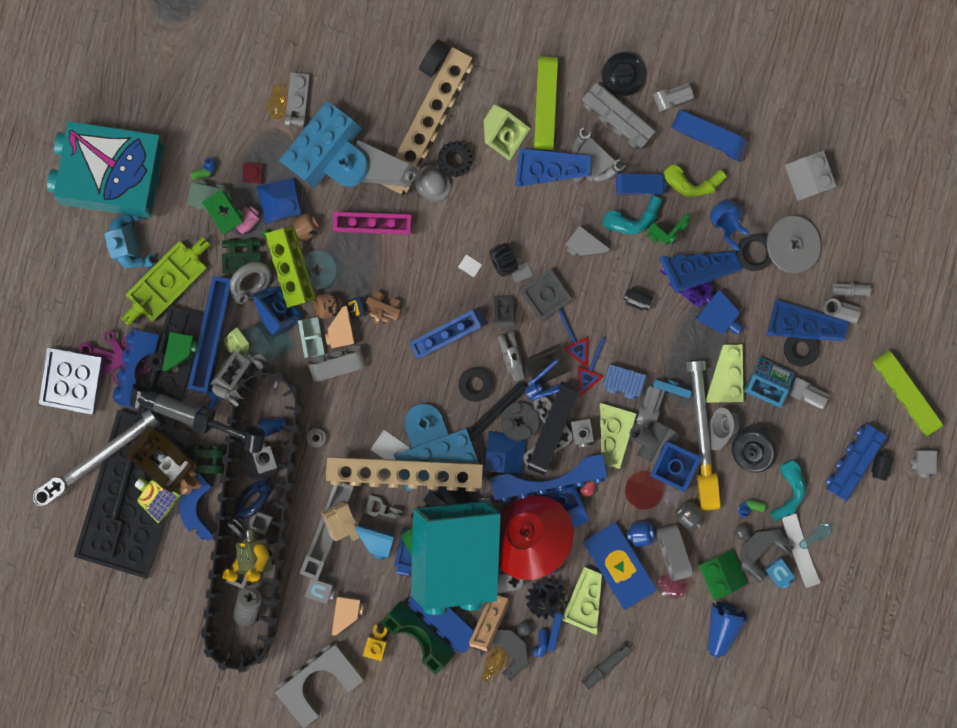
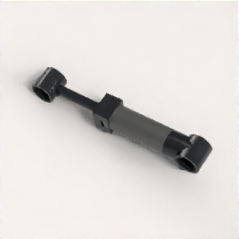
M146 383L133 384L129 402L132 407L137 409L147 408L193 426V431L203 435L211 428H215L243 439L244 450L251 453L261 452L265 437V431L262 428L250 426L246 429V432L215 421L216 410L206 406L200 409L162 394L163 388L161 386L152 390L151 386Z

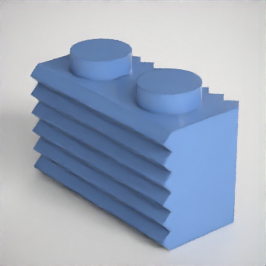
M609 364L603 387H606V392L617 394V391L625 393L624 397L635 400L636 396H641L647 375Z

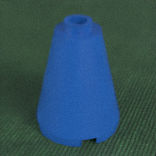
M717 602L716 605L712 603L707 647L710 655L720 658L727 654L748 620L749 614L742 609L739 612L736 610L737 606L724 602Z

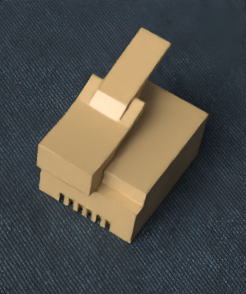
M341 501L333 505V507L331 506V508L329 507V509L321 511L329 535L333 540L338 541L350 535L352 541L359 539L355 527L356 522L348 504Z

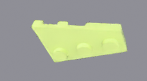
M742 344L722 345L705 399L706 403L743 402Z
M600 403L601 453H604L606 465L621 469L630 439L629 432L634 426L637 414Z
M585 566L583 567L562 617L563 621L596 635L601 573Z

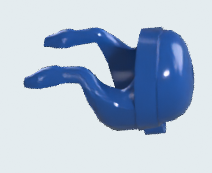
M727 199L722 200L712 209L710 220L715 228L723 229L724 240L732 248L739 251L738 244L730 236L736 229L743 234L749 235L748 230L740 225L741 217L746 213L736 202Z

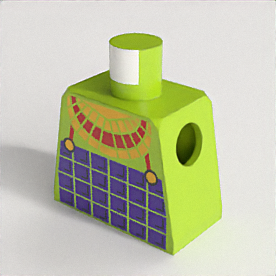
M140 477L134 485L142 491L137 500L138 503L157 523L165 519L182 495L178 491V487L170 493L160 487L153 479L149 483L143 477Z

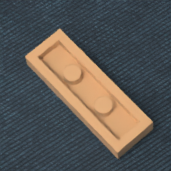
M497 595V601L486 603L469 641L471 647L484 651L489 650L509 605L508 598Z

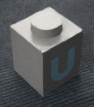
M311 578L305 597L327 604L329 600H333L336 589H333V583L321 579L317 581Z

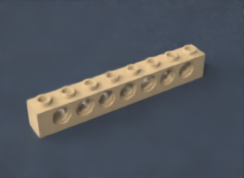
M453 47L451 48L395 155L396 158L412 165L419 171L421 166L418 164L421 158L425 159L430 150L427 146L430 141H435L439 133L436 131L438 125H443L445 122L447 108H452L456 100L454 97L456 91H461L465 83L462 79L466 73L470 74L474 66L471 63L472 57ZM458 67L461 73L458 76H452L450 69ZM449 84L452 90L449 93H443L441 86ZM433 102H442V109L434 110L432 108ZM432 118L434 120L433 126L425 127L423 125L424 119ZM423 135L425 142L421 145L414 142L415 136ZM408 152H414L416 159L409 162L405 159V155ZM381 184L401 196L403 192L407 193L410 187Z
M328 456L326 481H330L331 485H342V482H350L351 486H361V483H369L371 487H381L382 483L388 484V487L400 488V484L408 485V488L419 489L420 485L427 486V489L438 490L439 486H446L447 490L457 491L458 487H466V491H478V488H482L483 464ZM342 467H350L352 474L349 477L343 476L341 473ZM368 467L371 470V476L368 478L363 477L360 473L361 468ZM382 468L390 470L391 475L389 478L384 479L380 476ZM407 469L410 472V477L405 480L400 478L399 471ZM421 470L429 472L430 476L427 480L419 478L418 473ZM446 471L449 474L448 480L440 481L438 473ZM459 472H466L468 474L466 482H460L457 479Z

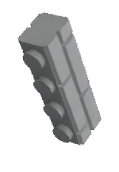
M598 82L593 85L582 99L584 103L582 106L588 112L594 111L598 114L597 119L604 125L610 124L613 127L612 131L619 137L623 135L627 138V144L635 150L636 148L641 150L656 131Z

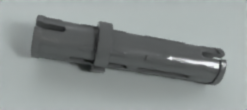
M622 643L597 667L594 666L593 671L581 682L590 690L593 685L600 679L603 680L611 669L631 653L630 649Z

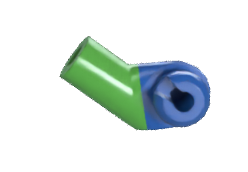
M207 158L201 169L192 170V180L209 178L216 169L214 159Z
M748 499L739 505L737 511L740 517L745 518L753 510L764 512L766 503Z

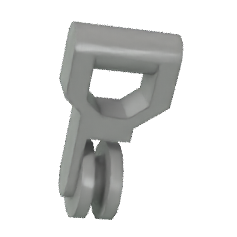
M369 495L364 513L375 517L381 514L398 519L403 517L400 513H404V510L389 507V510H392V512L386 514L388 505L384 504L383 499ZM375 501H379L381 504V509L378 512L373 511Z

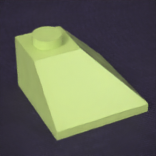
M493 105L484 119L485 143L510 161L530 128L510 112Z

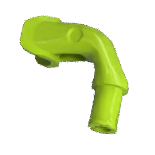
M676 165L669 166L662 173L663 179H666L668 185H671L683 196L691 198L715 192V188L727 178L725 173L719 169L708 180L705 179L700 185L694 186L685 178L683 170Z

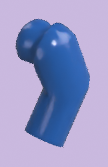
M546 629L538 630L539 647L533 648L534 657L540 656L542 658L546 654L548 646V630Z

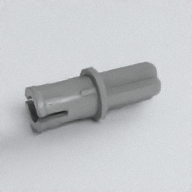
M854 282L850 284L834 283L832 285V294L849 295L850 297L854 295L870 296L871 285L854 284Z

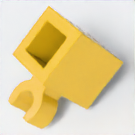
M375 624L373 627L374 636H368L363 656L382 661L387 640L382 639V637L386 635L388 629L385 627L384 631L379 633L377 631L378 624Z

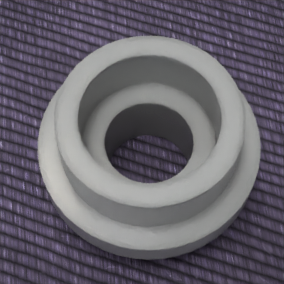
M314 428L307 434V442L312 447H321L326 441V435L321 429ZM313 435H319L320 440L318 442H315L313 440Z

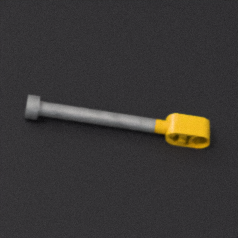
M705 360L686 362L687 372H691L698 448L699 456L701 457V474L697 475L699 504L703 511L720 509V496L717 473L712 472L702 371L706 370Z

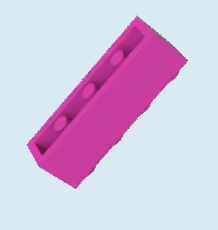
M334 212L333 232L411 235L412 216L407 214Z

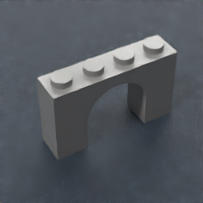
M331 643L327 644L322 649L323 653L318 657L316 655L312 656L307 661L308 665L303 669L301 667L297 668L291 673L293 676L288 681L284 679L276 685L278 689L275 691V694L303 728L320 715L304 692L305 679L311 673L324 670L334 674L348 692L365 679L337 643L333 645Z

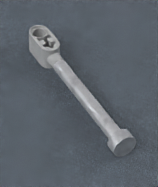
M150 409L142 414L143 418L71 471L64 476L51 479L37 489L33 494L34 503L38 506H45L56 501L69 491L72 483L139 436L148 425L156 428L162 424L158 414ZM61 483L60 489L53 490V488H56ZM42 492L47 494L46 502L41 498Z

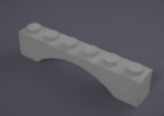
M344 466L341 469V473L343 476L349 477L352 474V470L350 467ZM350 482L334 485L325 509L327 510V508L329 509V507L331 508V506L333 507V505L341 501L348 504L355 486H351ZM323 516L299 573L317 581L334 541L329 535Z

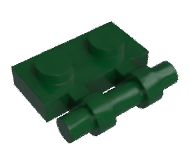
M230 238L229 240H222V248L230 249V253L222 254V273H235L247 263L261 262V253H253V247H261V239L253 240V238H247V240H236V238ZM247 247V253H236V248Z

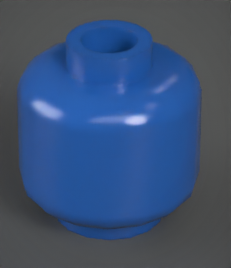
M649 521L633 522L630 530H627L628 541H632L636 547L651 545L656 539L654 524L651 525Z

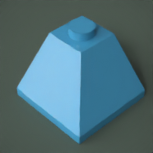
M358 524L356 532L369 553H373V557L384 560V557L388 558L395 534Z

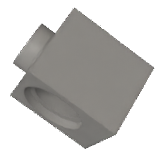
M264 443L261 452L252 453L259 474L279 467L272 445L267 447V444ZM262 452L269 454V462H261L260 454Z

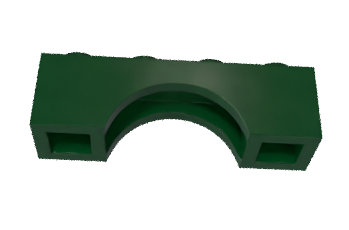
M401 600L380 621L393 635L403 633L412 636L421 646L423 653L422 663L435 675L456 654L449 645L437 636Z

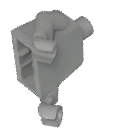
M584 125L572 144L571 154L594 156L592 176L585 177L590 182L592 180L595 182L609 180L619 171L625 169L628 164L621 166L619 162L623 158L615 161L590 137L593 129L586 133L584 131L586 125ZM584 177L571 180L578 184Z
M234 351L222 364L210 382L213 386V393L221 398L228 399L233 405L238 406L239 404L236 400L239 398L243 399V397L237 391L231 390L249 364L254 363L258 369L264 367L262 363L267 362L264 356L260 353L253 356Z

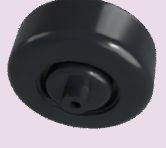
M751 425L743 428L733 440L731 450L735 462L742 469L748 472L759 473L768 470L774 464L779 455L780 448L778 439L771 430L760 425Z

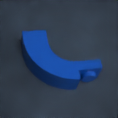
M199 472L195 476L202 485L200 489H193L188 495H181L180 515L183 524L189 532L196 528V534L202 540L206 539L209 541L213 538V531L201 519L198 505L201 497L213 485Z

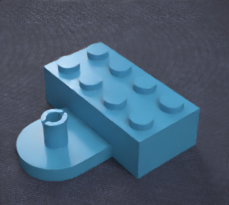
M329 101L325 102L279 160L312 188H315L326 174L341 186L354 187L366 178L369 171L367 157L351 144L362 128Z
M418 404L409 410L405 417V429L412 448L394 454L395 460L480 464L467 428L448 434L441 413L430 404ZM407 469L400 470L402 479L405 480L410 477V472ZM421 470L418 473L421 480H427L430 476L426 470ZM446 471L438 473L439 480L449 476ZM405 485L407 491L412 490L408 488V485Z

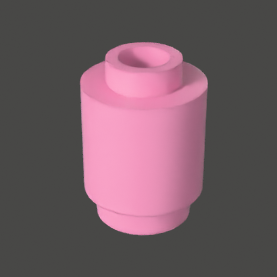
M245 206L241 212L244 216L242 218L244 223L235 228L243 235L249 232L260 219L258 217L260 213L252 206L249 208Z

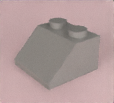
M824 151L784 165L797 201L836 187Z

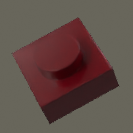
M243 163L242 182L262 184L263 164Z

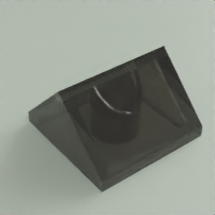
M560 344L524 359L532 379L553 361L559 360L552 369L536 382L537 384H543L570 371Z

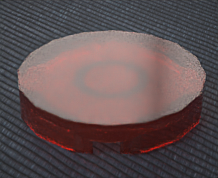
M649 472L634 474L625 485L626 499L637 509L647 510L655 507L663 495L661 481L651 477Z

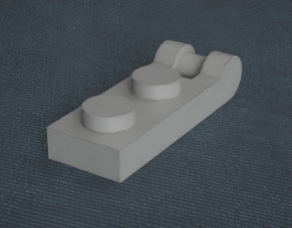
M290 73L285 126L298 125V127L304 128L310 74ZM299 112V118L292 117V113Z

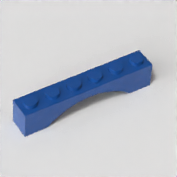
M604 453L584 457L570 472L551 480H528L512 473L491 476L490 481L494 500L499 499L500 502L510 501L512 496L518 495L520 499L529 497V493L537 492V495L548 493V489L556 488V491L564 490L570 484L579 487L586 485V481L593 480L594 483L605 481L604 477H608Z

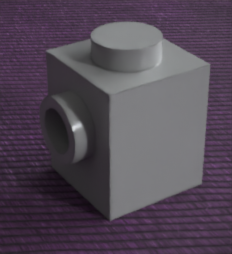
M590 419L570 422L574 445L578 444L579 448L590 446V442H594Z
M914 450V458H911V469H914V473L924 478H931V474H936L937 451Z

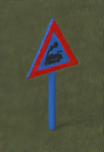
M560 309L558 312L573 344L562 349L587 368L588 336L576 341Z
M604 337L600 341L589 370L577 366L580 397L604 377L592 372L604 344Z

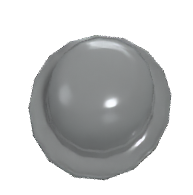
M424 166L415 177V187L423 199L429 202H439L444 200L449 194L451 188L448 174H443V171L438 166Z

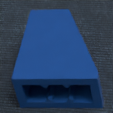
M617 174L615 177L616 196L662 195L663 190H666V179H663V174Z

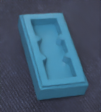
M654 379L652 387L685 398H690L692 392L678 387L679 383L671 380L665 383Z

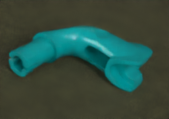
M652 196L646 211L643 212L639 221H631L622 217L621 213L617 211H608L602 220V224L611 231L629 235L638 234L656 221L662 199Z
M791 459L780 465V472L783 478L787 479L791 485L793 496L788 501H785L784 505L769 512L774 522L789 514L793 515L806 495L807 488L802 470Z

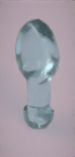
M830 524L818 526L812 535L800 541V547L807 549L815 541L828 538L832 533V526Z

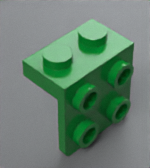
M687 212L668 234L652 223L645 231L648 233L646 237L653 243L658 242L662 246L666 243L668 245L671 244L678 236L676 231L684 229L690 222L688 218L691 214Z

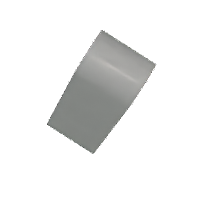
M354 345L314 357L308 361V366L313 380L323 381L362 369L366 366V361L361 347Z
M675 524L657 529V540L670 579L677 581L692 577L691 564L678 526Z

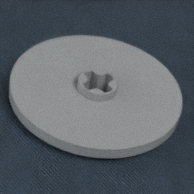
M788 216L778 220L771 227L767 237V250L771 260L779 269L788 273H801L810 269L816 263L820 255L821 242L816 228L808 220L799 216ZM793 241L796 242V243H795L796 248H792V246H793V243H792V242H793Z

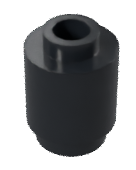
M632 287L631 290H626L623 300L626 301L625 305L641 311L643 309L648 311L653 296H650L648 292Z
M880 451V455H875L871 470L873 478L887 481L894 463V459L891 458L892 454Z

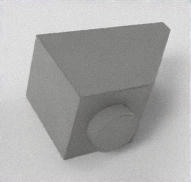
M580 226L565 244L568 247L566 251L574 257L576 255L581 257L603 254L610 250Z

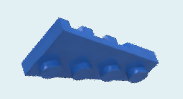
M520 148L515 187L592 176L594 156Z
M775 300L766 335L844 341L849 322Z

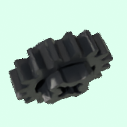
M546 577L545 582L539 579L538 585L532 583L534 588L528 589L530 595L526 596V599L529 601L526 605L537 618L542 616L547 620L548 615L555 618L554 613L561 614L559 609L566 608L563 602L568 601V598L565 596L567 591L561 582L558 583L556 579H553L552 582L548 577Z

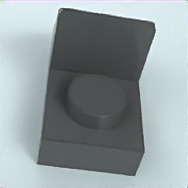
M513 295L493 296L495 328L514 327Z

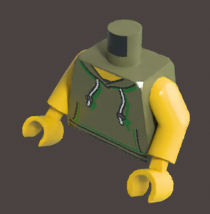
M255 529L243 530L245 541L236 544L237 559L232 565V570L226 569L223 572V579L231 582L236 581L238 571L239 574H246L245 580L254 582L260 579V573L273 570L267 542L265 539H256Z

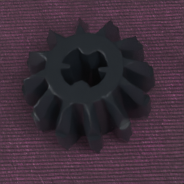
M506 243L496 245L489 251L491 263L500 276H508L518 270L516 257L510 246Z

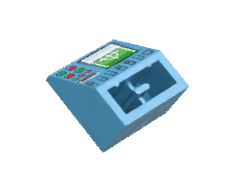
M759 357L743 392L781 408L789 391L794 372Z

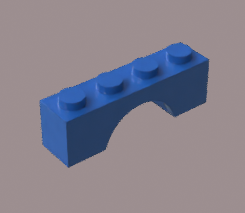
M132 327L131 332H128L126 338L127 348L122 354V369H119L117 374L118 385L113 391L114 401L118 405L132 407L129 402L132 386L137 383L135 380V368L143 357L154 354L159 336L156 332Z

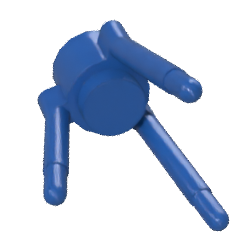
M558 359L548 365L534 379L527 382L529 386L525 387V391L530 401L560 392V384L544 389L541 383H536L559 362Z

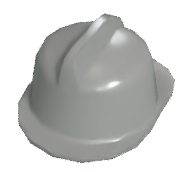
M722 407L716 409L708 423L710 449H722L730 437L737 434L739 431L738 414Z

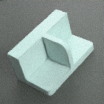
M319 318L298 320L304 358L324 355Z

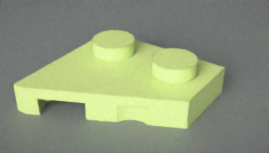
M238 328L231 331L224 339V345L230 353L237 351L238 353L250 354L249 343Z

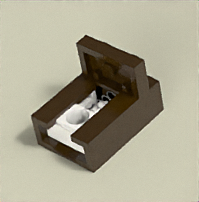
M150 425L147 426L125 453L129 460L138 464L160 487L170 493L176 489L196 464L167 434Z

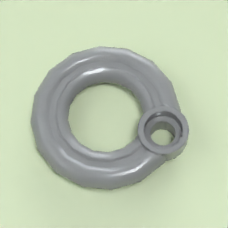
M251 262L240 267L230 280L231 296L235 302L244 304L249 299H253V293L267 288L271 282L272 273L270 268L262 262ZM254 272L259 273L261 277L256 286L251 289H245L241 286V281L246 275Z

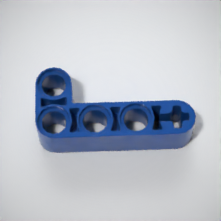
M682 110L678 111L671 126L673 130L720 150L728 157L740 162L749 145L743 137Z

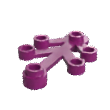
M111 330L106 331L103 338L106 342H109L115 353L97 349L91 342H84L79 346V353L104 357V359L113 361L102 367L103 376L101 379L107 373L123 365V350L116 340V334ZM108 333L113 335L111 340H108L106 337ZM127 336L123 337L122 344L125 347H127V344L125 343V339L127 338ZM84 346L89 347L88 353H84ZM147 356L140 360L145 363V367L141 369L138 366V362L135 373L146 374L150 371L147 364ZM115 373V374L112 376V381H113L115 384H118V382L115 380V376H116L118 373Z

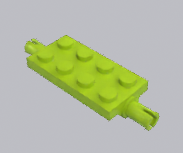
M201 237L191 248H187L179 241L125 294L131 300L132 307L120 318L126 321L125 323L128 326L140 314H144L154 322L207 269L199 260V256L210 246V243L204 237Z

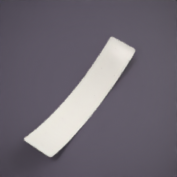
M797 514L782 518L789 543L794 546L792 552L805 587L808 588L820 584L800 528Z

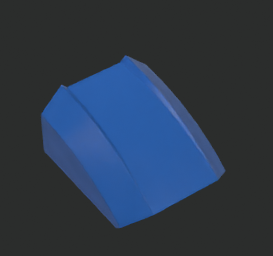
M269 287L252 294L259 316L273 338L290 330L303 317V314L296 306L287 308L283 291L280 287Z

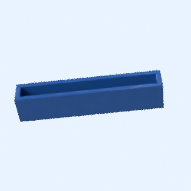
M217 276L212 277L188 385L190 391L210 395V382L214 376L232 294L230 291L231 279Z

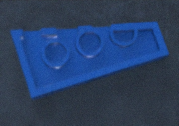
M719 252L710 255L695 254L694 256L677 255L676 257L662 256L659 259L675 293L740 272L743 269L735 252Z

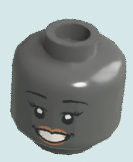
M684 501L675 512L677 514L676 520L688 530L694 527L698 529L704 522V519H702L704 511L693 501Z

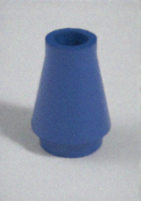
M262 418V420L257 421L258 427L265 431V437L286 429L283 428V425H286L285 418Z

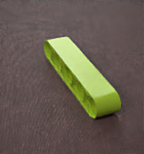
M538 57L534 150L553 151L558 57Z
M889 350L872 361L926 437H929L943 427L935 412Z

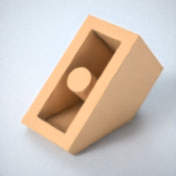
M348 306L341 308L329 326L328 334H325L327 345H331V348L355 344Z
M337 596L332 635L336 636L356 621L358 615H362L364 604L360 603L361 598Z

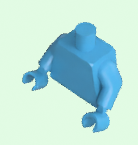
M130 215L117 217L111 221L109 231L104 233L111 259L118 261L124 268H136L143 265L146 268H150L157 264L150 261V259L155 257L154 254H150L143 259L141 257L131 220L136 222L143 220V217L139 218Z

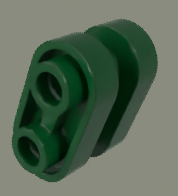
M191 444V448H187L186 454L192 456V459L196 462L197 468L195 472L223 474L224 465H218L219 458H223V455H225V450H221L222 446H210V449H204L202 445ZM200 457L211 458V464H199Z

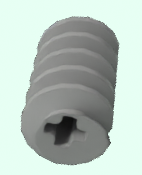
M246 587L238 593L233 617L235 622L241 626H250L257 620L262 597L256 589Z

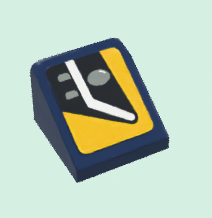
M361 297L348 300L347 303L352 319L366 316Z

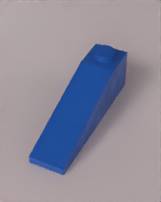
M478 307L409 342L418 360L487 325L488 322L481 308Z

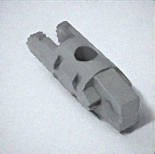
M511 331L507 334L510 348H508L506 339L502 334L498 335L497 338L508 373H511L514 381L524 379L522 370L524 365L514 332Z

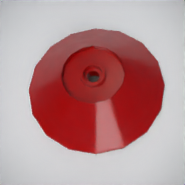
M529 496L515 501L500 514L498 566L504 573L516 579L536 580L550 575L564 563L572 549L574 538L571 516L565 508L548 497ZM530 531V534L525 536L526 532Z

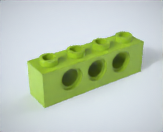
M294 225L266 233L267 244L271 251L272 261L277 271L278 281L281 285L287 308L315 300V293Z

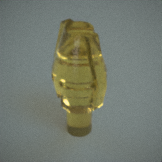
M273 85V94L268 98L267 107L271 119H283L287 104L285 97H282L281 85Z
M496 648L486 657L484 662L485 672L481 677L483 681L488 682L491 675L497 674L502 669L505 654L501 650Z

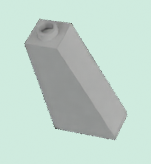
M357 141L355 147L367 157L369 162V171L366 178L362 181L363 183L410 187L418 169L368 144Z

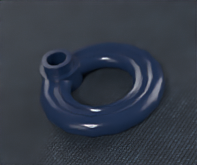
M262 480L248 486L235 504L234 511L236 516L246 519L256 514L273 492L274 485L269 481ZM258 492L257 500L251 506L245 508L248 499Z

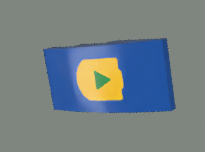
M616 522L583 541L624 611L657 591Z

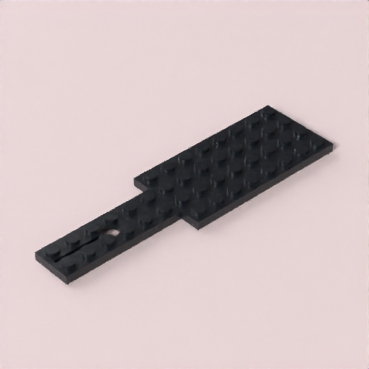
M170 305L161 333L169 334L170 332L195 336L198 341L204 315ZM168 339L164 350V354H166ZM195 353L193 357L179 365V370L176 373L171 374L167 371H159L154 390L161 386L163 388L162 394L182 401ZM155 358L153 361L154 364L159 365L160 359ZM138 409L137 415L121 410L117 411L108 443L137 422L140 409ZM157 413L162 424L156 428L167 434L186 453L192 432L174 427L175 419ZM130 441L101 464L74 557L148 579L166 517L157 523L138 503L137 500L142 491L134 486L140 477H143L149 483L152 478L134 462L118 515V520L123 521L114 556L111 559L93 554L103 517H110L127 458L125 453L129 450Z

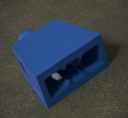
M720 290L715 292L712 299L695 318L696 321L720 334H724L729 329L737 335L743 328V325L735 320L740 312Z

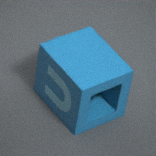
M780 557L764 568L779 589L781 587L786 588L793 583L792 579L795 576Z

